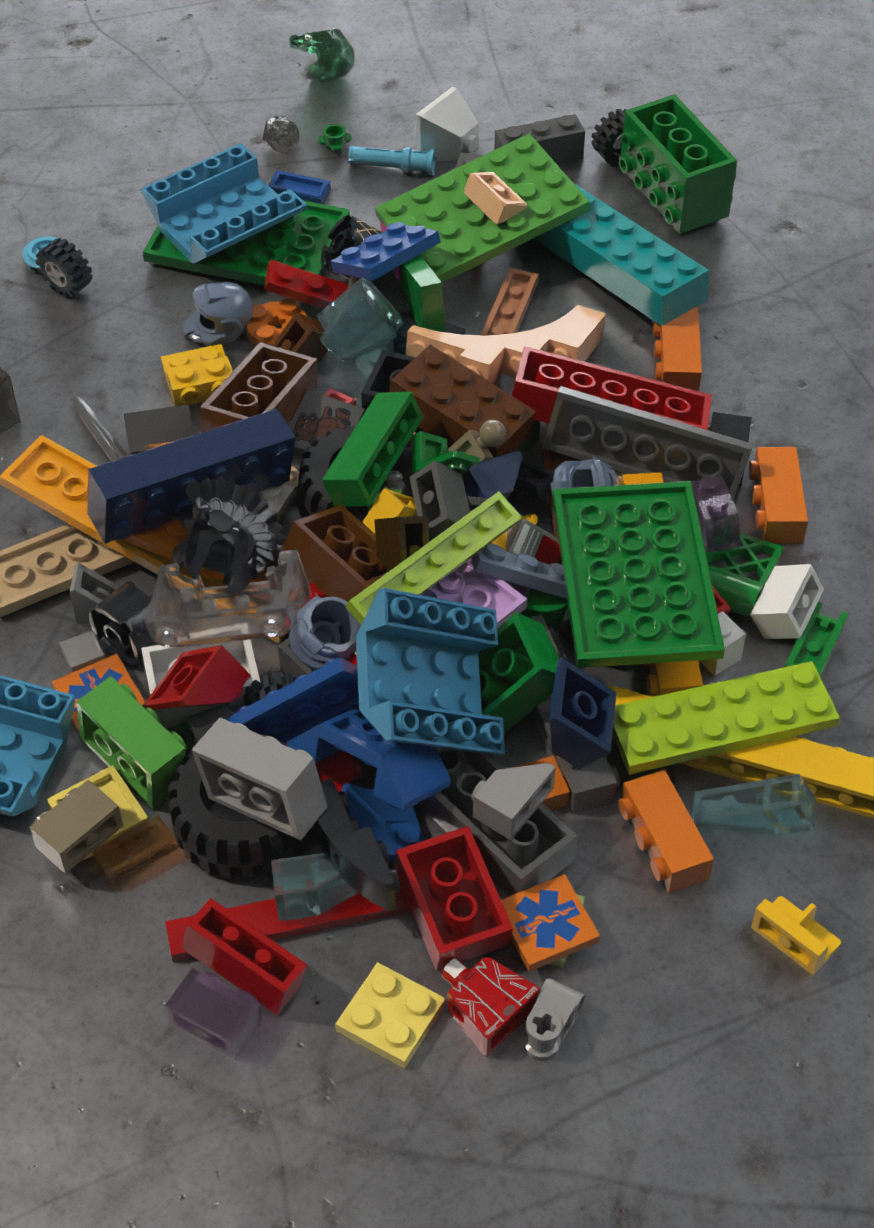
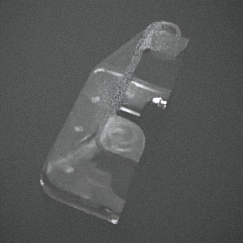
M298 550L280 551L278 566L276 568L275 566L267 568V581L251 582L243 591L236 594L224 593L228 587L227 585L205 588L200 575H197L196 579L185 577L179 572L180 567L178 563L161 565L145 624L154 642L163 647L172 648L284 635L297 622L298 611L311 600V588Z

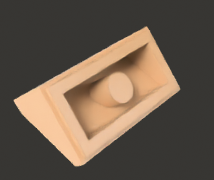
M494 172L470 173L464 193L495 224L503 223L526 209V202Z

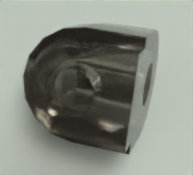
M275 116L266 121L262 140L268 143L267 146L281 154H288L298 145L300 132L293 121L285 116Z

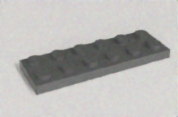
M560 386L542 448L579 460L597 457L609 464L613 470L626 474L662 472L664 483L691 481L693 494L732 506L753 444Z

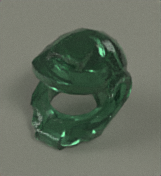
M340 29L310 32L301 36L292 35L289 39L291 48L317 55L318 61L308 67L309 71L306 73L308 80L318 79L320 83L346 76L354 67L355 52Z

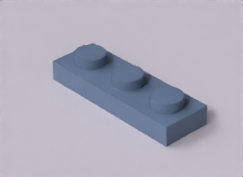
M495 544L487 545L471 558L475 572L567 599L561 564L552 563L550 565L537 561L528 554L516 555L506 552Z

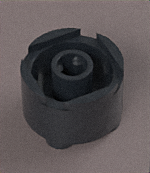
M131 581L123 584L97 604L89 613L90 625L97 638L100 640L105 637L111 645L106 650L111 655L117 654L122 663L128 666H133L143 659L141 648L163 644L172 636V632L162 614L165 611L162 601L156 595H146Z

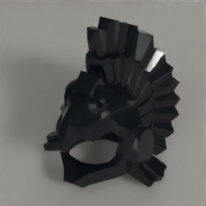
M222 477L214 481L206 478L200 483L190 482L186 493L193 503L192 511L173 513L171 517L172 519L183 521V527L189 530L186 540L173 549L172 570L178 571L185 567L186 572L193 579H196L200 570L218 572L224 576L222 582L228 586L224 592L226 594L240 593L249 585L252 578L260 577L265 568L269 570L275 568L288 576L295 574L297 569L281 554L287 536L279 533L282 525L276 522L278 512L270 511L268 502L261 500L258 492L250 491L247 484L239 486L235 483L234 479L225 481Z

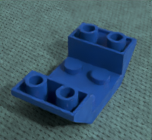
M359 706L287 741V747L306 751L313 757L315 763L337 752L346 751L361 759L366 765L376 767L377 773L373 795L386 801L391 807L401 809L402 811L449 787L451 783V778L435 747L386 741L360 712Z

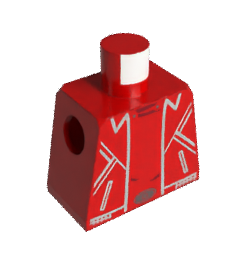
M490 957L482 958L471 970L457 958H454L445 966L441 973V977L452 985L447 993V1009L486 1057L527 1019L540 992L538 986Z

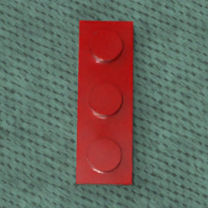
M270 260L267 266L264 290L351 317L355 310V302L352 294L349 292L348 284Z

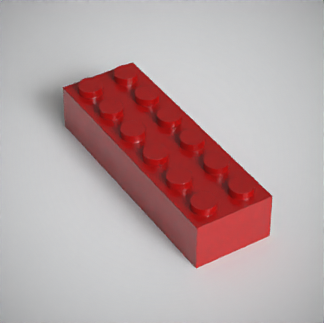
M527 346L523 348L511 396L536 411L534 420L549 424L559 388L562 386L708 430L712 396L710 394Z

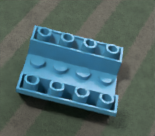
M242 143L141 188L143 197L161 233L192 264L307 210V204L291 189L277 194L259 177L257 157Z
M388 588L378 590L356 634L360 712L386 741L499 756L505 754L503 718L482 715L478 652L498 646L496 610Z
M0 675V813L16 816L36 806L66 749L75 704L74 695Z

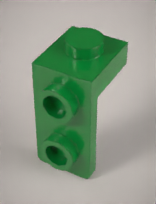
M422 431L412 435V474L435 460L460 474H464L467 472V469L479 465L480 458L455 450L447 453L446 438Z

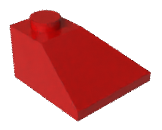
M223 645L182 652L142 706L145 709L149 707L152 710L232 703L242 695L244 691L243 685L251 675Z

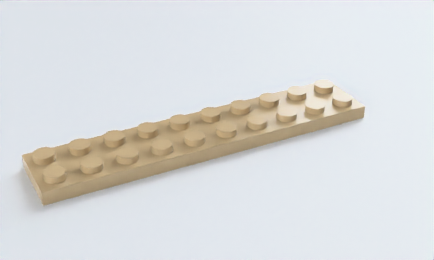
M292 464L290 481L284 484L295 487V495H297L299 472ZM65 524L0 551V617L70 589L74 566L77 563H81L102 576L134 561L70 524Z

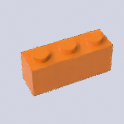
M695 307L663 326L654 321L653 337H659V340H655L654 359H660V362L655 364V380L699 391L702 363L698 307Z
M757 447L755 460L749 461V480L755 481V485L752 487L753 505H758V510H756L755 514L756 530H761L762 539L771 543H803L808 517L797 448Z
M665 769L624 782L622 799H619V808L623 818L626 821H631L635 829L634 835L639 848L642 851H647L651 859V870L656 880H662L668 893L710 879L714 858Z

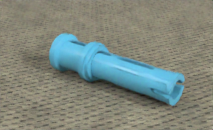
M353 145L350 146L348 158H351L349 159V164L401 168L405 173L422 171L427 172L428 175H434L437 157L435 149H430L429 152L406 147L402 151Z

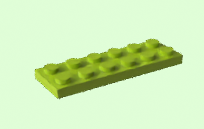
M813 661L615 705L612 734L627 772L630 775L838 727L840 716Z

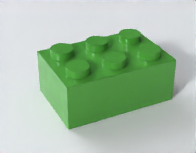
M110 676L76 701L80 739L107 766L113 765L123 781L153 810L169 798L168 790L169 784L173 781L172 775L178 765H184L183 758L186 756V744L176 732L172 731L170 733L161 725L160 718L151 708L147 707L145 709L137 701L134 692L126 684L120 685Z

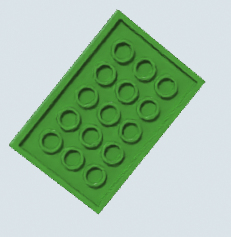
M529 133L375 207V212L386 229L390 224L403 222L408 226H424L425 229L437 230L439 232L441 243L420 255L443 283L590 211V201ZM494 172L526 202V209L503 223L495 224L464 193L470 173Z

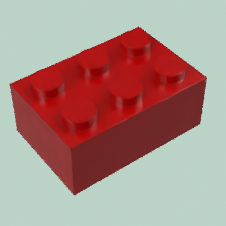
M469 826L396 850L394 869L397 872L400 885L436 972L444 969L454 958L465 962L509 946L513 927Z

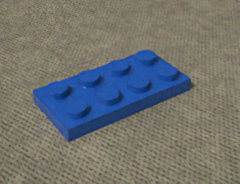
M341 657L329 660L323 667L310 674L299 676L293 683L280 690L269 692L265 698L250 706L238 709L237 713L225 720L234 724L241 723L252 732L274 737L279 742L282 741L287 744V741L311 728L359 706L357 665Z

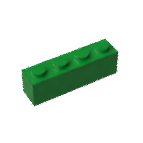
M412 392L376 394L322 479L334 506H370L423 419Z

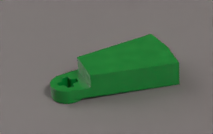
M419 254L399 266L400 288L418 327L445 332L442 282Z

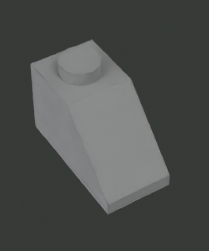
M544 763L495 770L487 781L481 780L472 793L473 818L511 840L553 790L556 766Z

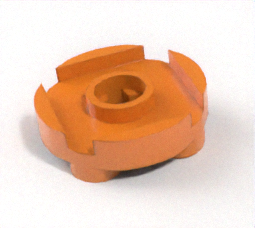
M289 298L262 305H253V315L246 326L248 339L254 346H257L260 342L272 345L296 312L305 316L306 314L297 306L295 300ZM274 325H282V328L276 329Z

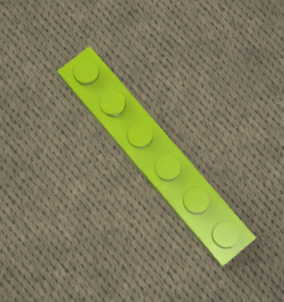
M498 491L352 598L345 607L361 625L379 589L388 588L418 595L424 594L516 525L522 518L521 515Z

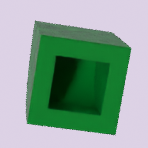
M532 589L527 598V608L522 611V615L529 618L542 614L547 626H552L557 631L560 629V623L568 608V601L566 598Z

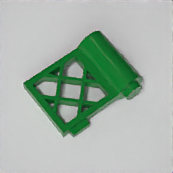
M720 526L718 531L711 529L704 546L708 547L705 554L712 586L730 606V612L752 619L750 614L765 583L769 579L774 567L777 566L784 547ZM722 540L736 543L738 547L726 549L722 544ZM763 552L772 555V557L758 560L754 553ZM745 555L749 561L748 563L737 565L733 560L734 557ZM723 560L728 567L720 569L709 564ZM756 571L760 581L747 578L743 573Z

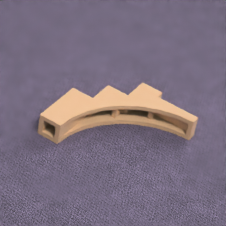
M577 305L567 315L542 327L513 334L489 336L439 332L413 325L407 331L406 355L417 357L431 344L493 384L501 374L513 378L516 377L524 346L585 362L602 341L606 313Z

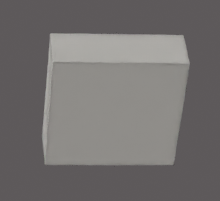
M92 630L59 642L71 672L105 659V655Z

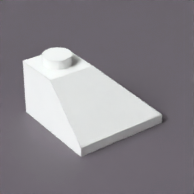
M451 87L416 114V151L429 152L430 149H435L436 162L458 160L460 152L470 153L478 147L479 123L457 88Z

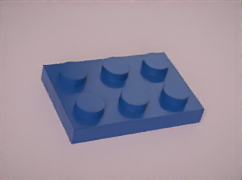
M403 222L390 224L387 226L386 231L368 236L364 239V243L357 247L343 250L339 257L331 260L333 272L375 280L441 243L439 232L437 230L425 229L424 226H408Z

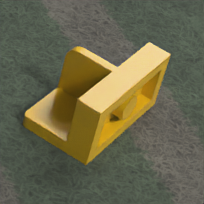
M779 896L773 903L765 898L755 909L751 928L812 975L838 950L841 944L839 938L814 920L817 906L813 903L802 911L783 896Z

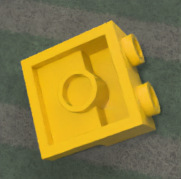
M222 344L160 356L174 406L205 402L233 372L228 356H225Z

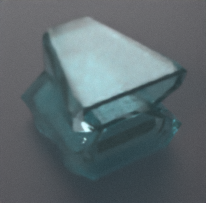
M360 278L357 282L353 283L350 288L317 314L324 329L320 340L339 362L349 358L357 360V357L392 341L397 337L395 331L403 325L400 313L370 280Z

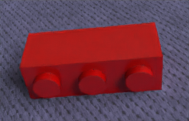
M212 898L205 903L186 925L182 949L277 1016L300 989L307 964Z

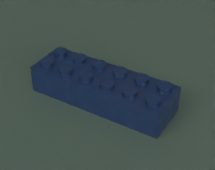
M273 409L88 469L87 514L106 544L114 540L125 539L132 534L147 529H155L164 523L176 520L171 518L173 513L192 511L193 503L186 493V489L191 481L200 483L206 478L214 481L219 477H222L225 481L234 479L235 483L239 486L247 484L248 489L252 492L281 486L285 482L290 481L296 437L279 411Z

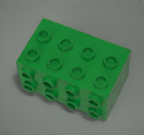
M674 94L625 110L623 133L621 134L620 169L634 182L636 188L643 192L651 205L658 209L666 222L671 224L681 234L729 217L733 201L732 194L734 180L736 179L737 160L686 105Z

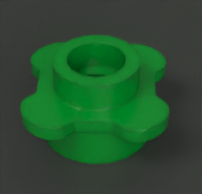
M330 124L324 128L323 136H319L318 143L320 145H327L333 151H339L345 143L352 140V136L346 133V129L342 125Z

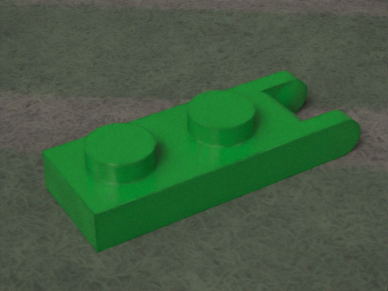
M818 602L801 638L797 639L784 667L813 661L821 678L846 625L849 613L842 611L838 620L820 614L823 603Z

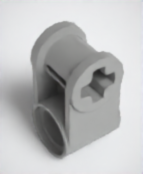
M547 978L526 1020V1033L523 1044L529 1056L537 1060H548L555 1056L569 1029L574 1025L580 1014L585 994L551 978Z

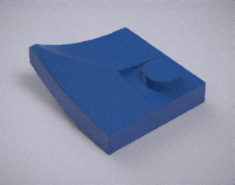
M344 783L341 791L345 792L348 800L350 813L347 814L349 818L355 817L360 829L370 827L376 842L383 841L387 851L388 863H395L396 850L425 841L413 806L402 811L401 809L391 807L386 801L374 796V790Z

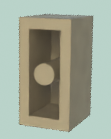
M87 780L80 787L70 790L64 799L50 811L39 815L34 824L30 826L35 847L66 874L121 829L123 823L119 806L90 780Z

